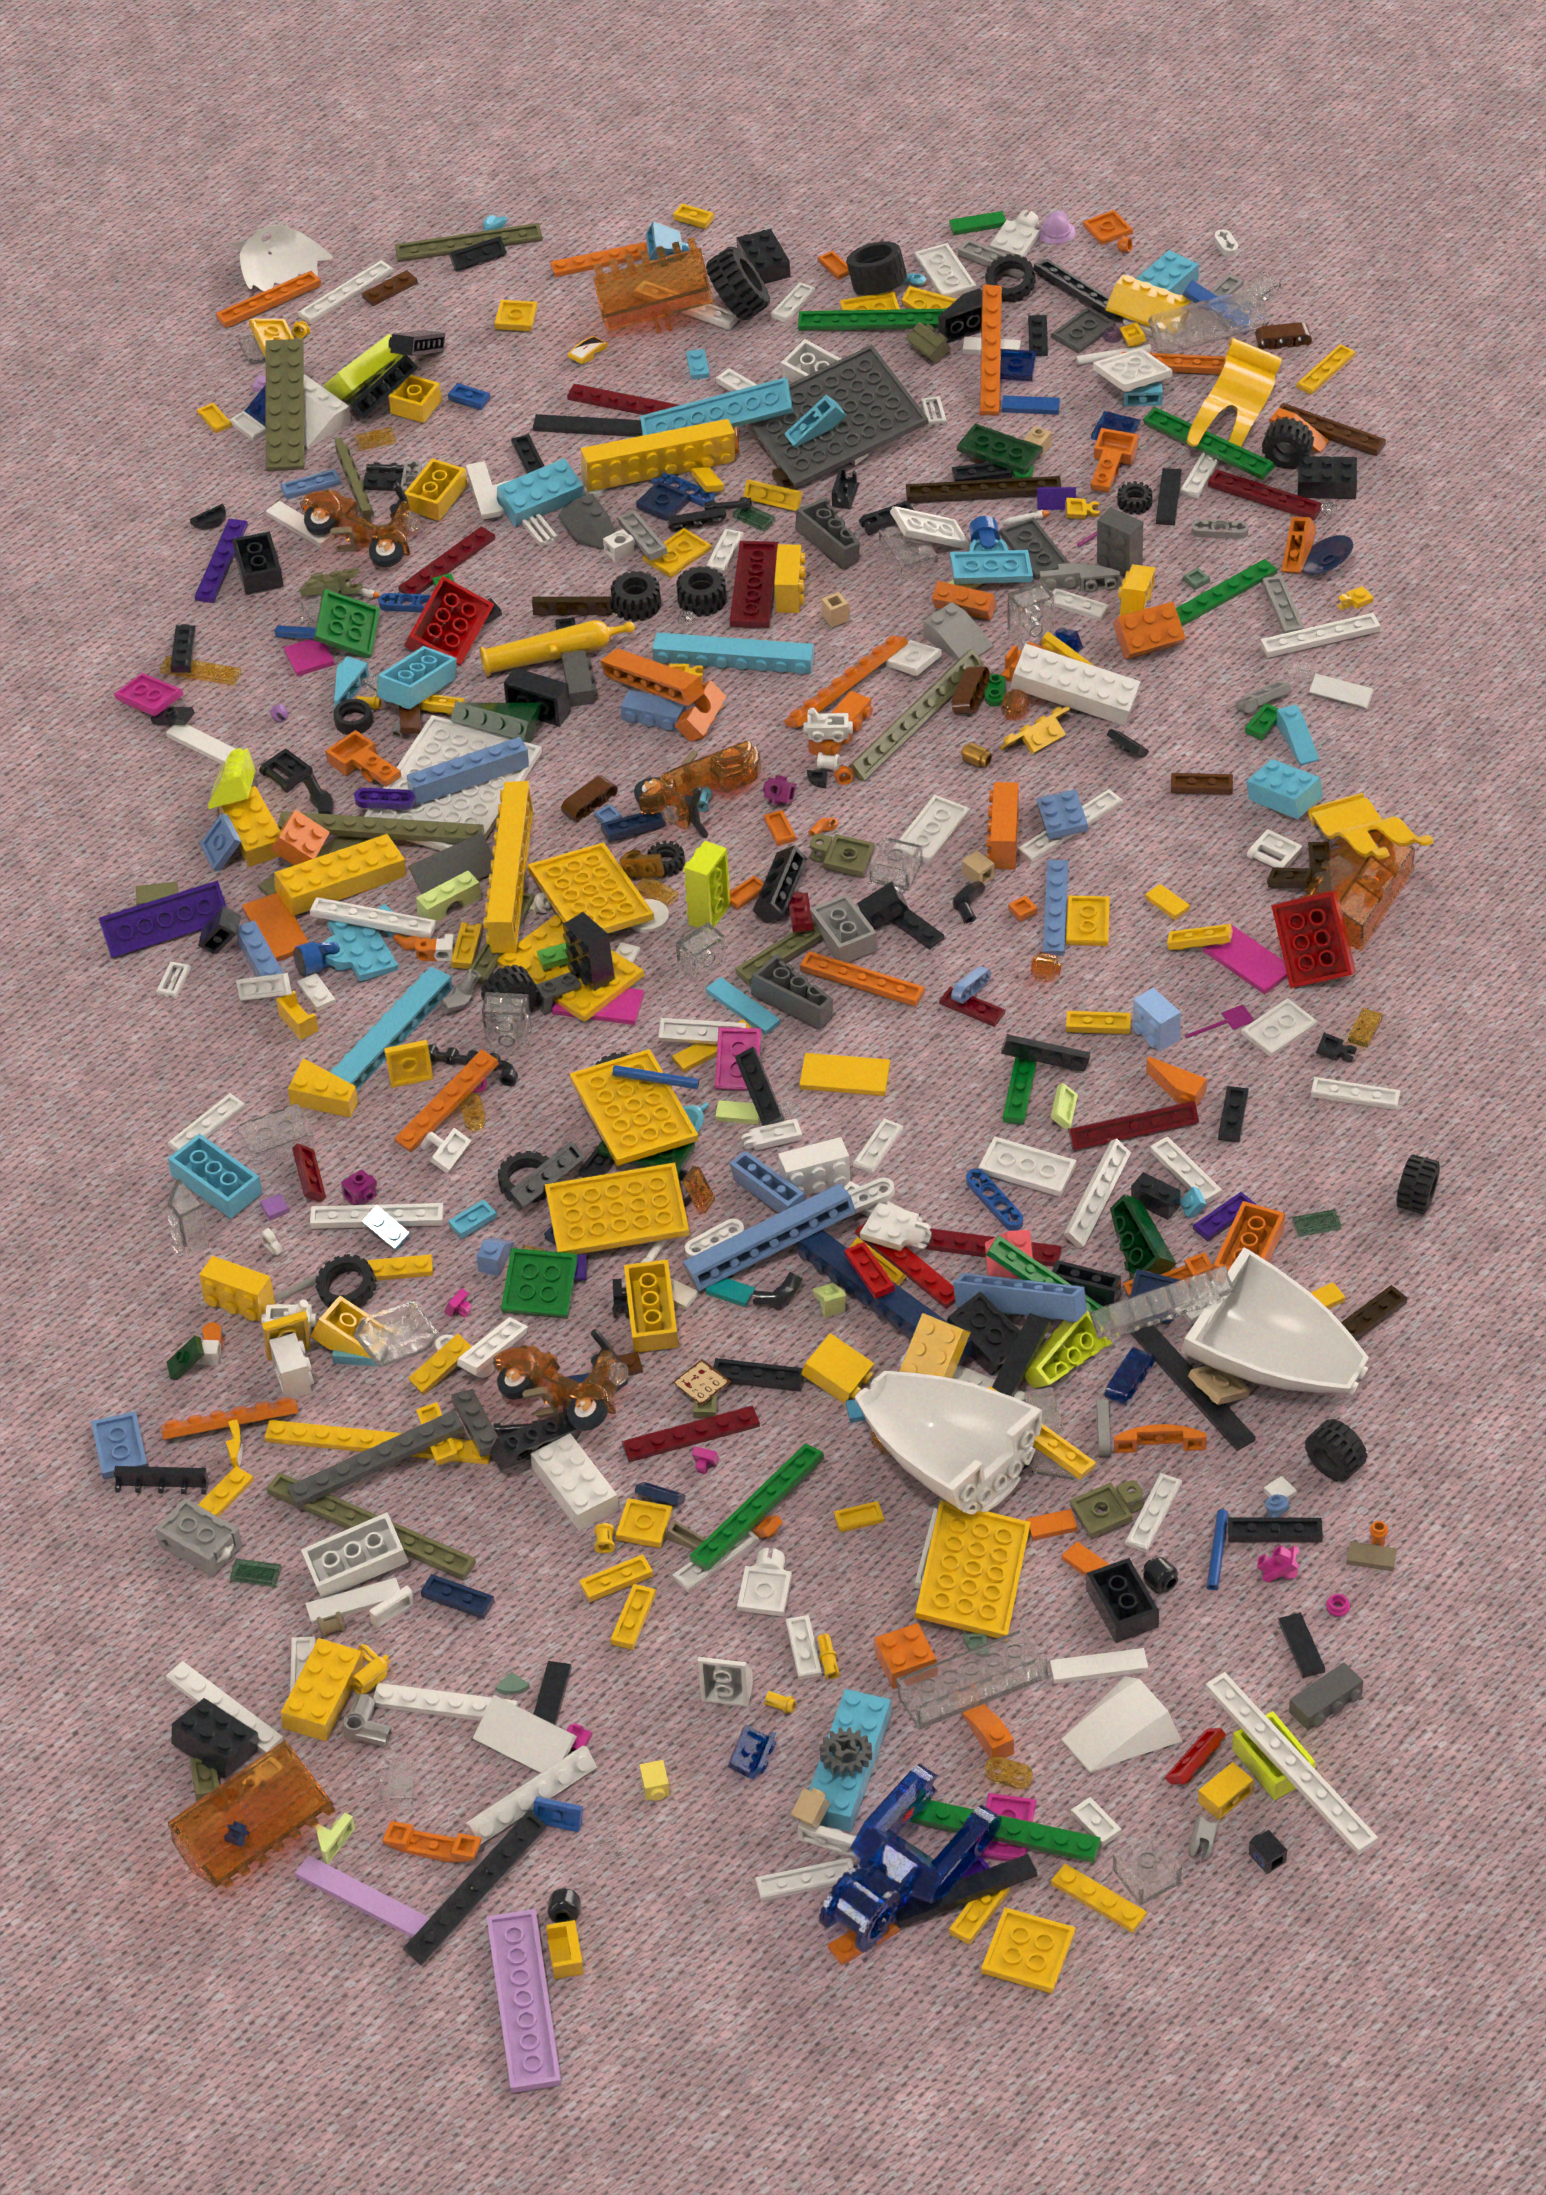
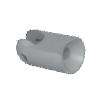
M1202 1816L1196 1818L1189 1845L1191 1857H1194L1198 1848H1204L1201 1861L1210 1857L1218 1828L1217 1822H1208Z

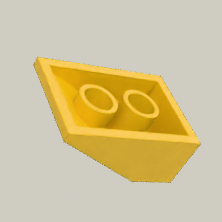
M339 1296L320 1317L310 1337L330 1350L374 1359L396 1332Z

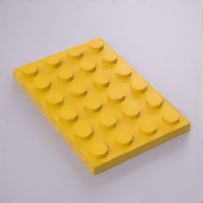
M604 842L528 864V872L563 923L584 912L603 930L611 933L654 920L653 911Z
M555 914L518 942L516 953H504L497 960L498 966L501 968L507 965L510 967L512 965L522 966L527 970L535 984L569 973L568 964L543 970L537 957V950L566 943L563 938L564 929L560 917ZM611 949L615 975L613 981L594 991L589 986H585L575 974L581 982V988L555 997L553 1000L572 1015L586 1022L644 977V970Z
M650 1049L569 1073L570 1081L617 1166L699 1141L698 1133L671 1085L613 1076L614 1065L663 1073Z
M675 1163L545 1184L557 1252L583 1254L690 1235Z
M940 1500L914 1618L1006 1640L1031 1522L988 1511H977L975 1514H968L949 1502Z

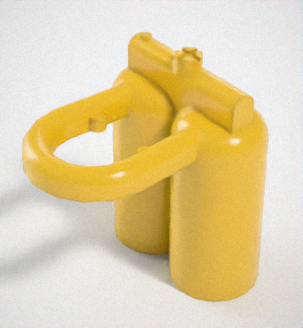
M360 1644L358 1650L362 1651L363 1659L368 1664L352 1676L354 1682L352 1688L358 1695H361V1693L367 1694L378 1683L382 1682L387 1677L388 1664L391 1663L388 1655H384L381 1658L365 1644Z

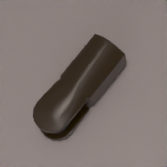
M780 467L772 471V477L778 486L796 490V486H794Z

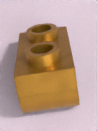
M630 850L619 859L622 869L629 878L659 877L665 873L660 854L642 855L640 850Z

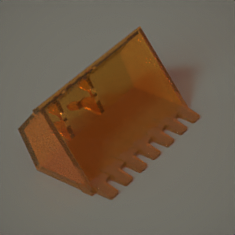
M1377 829L1369 830L1368 833L1377 847L1387 848L1389 852L1388 857L1381 859L1375 856L1362 857L1344 838H1339L1335 845L1342 847L1330 850L1327 855L1334 859L1323 861L1320 865L1321 869L1327 870L1315 873L1312 878L1319 882L1312 883L1308 888H1305L1306 892L1312 893L1299 897L1337 889L1350 946L1360 951H1363L1415 869V847L1413 845L1405 847L1396 845Z

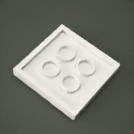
M1142 348L1093 363V370L1124 392L1172 377V369Z

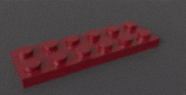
M740 541L729 620L730 627L769 628L779 542Z

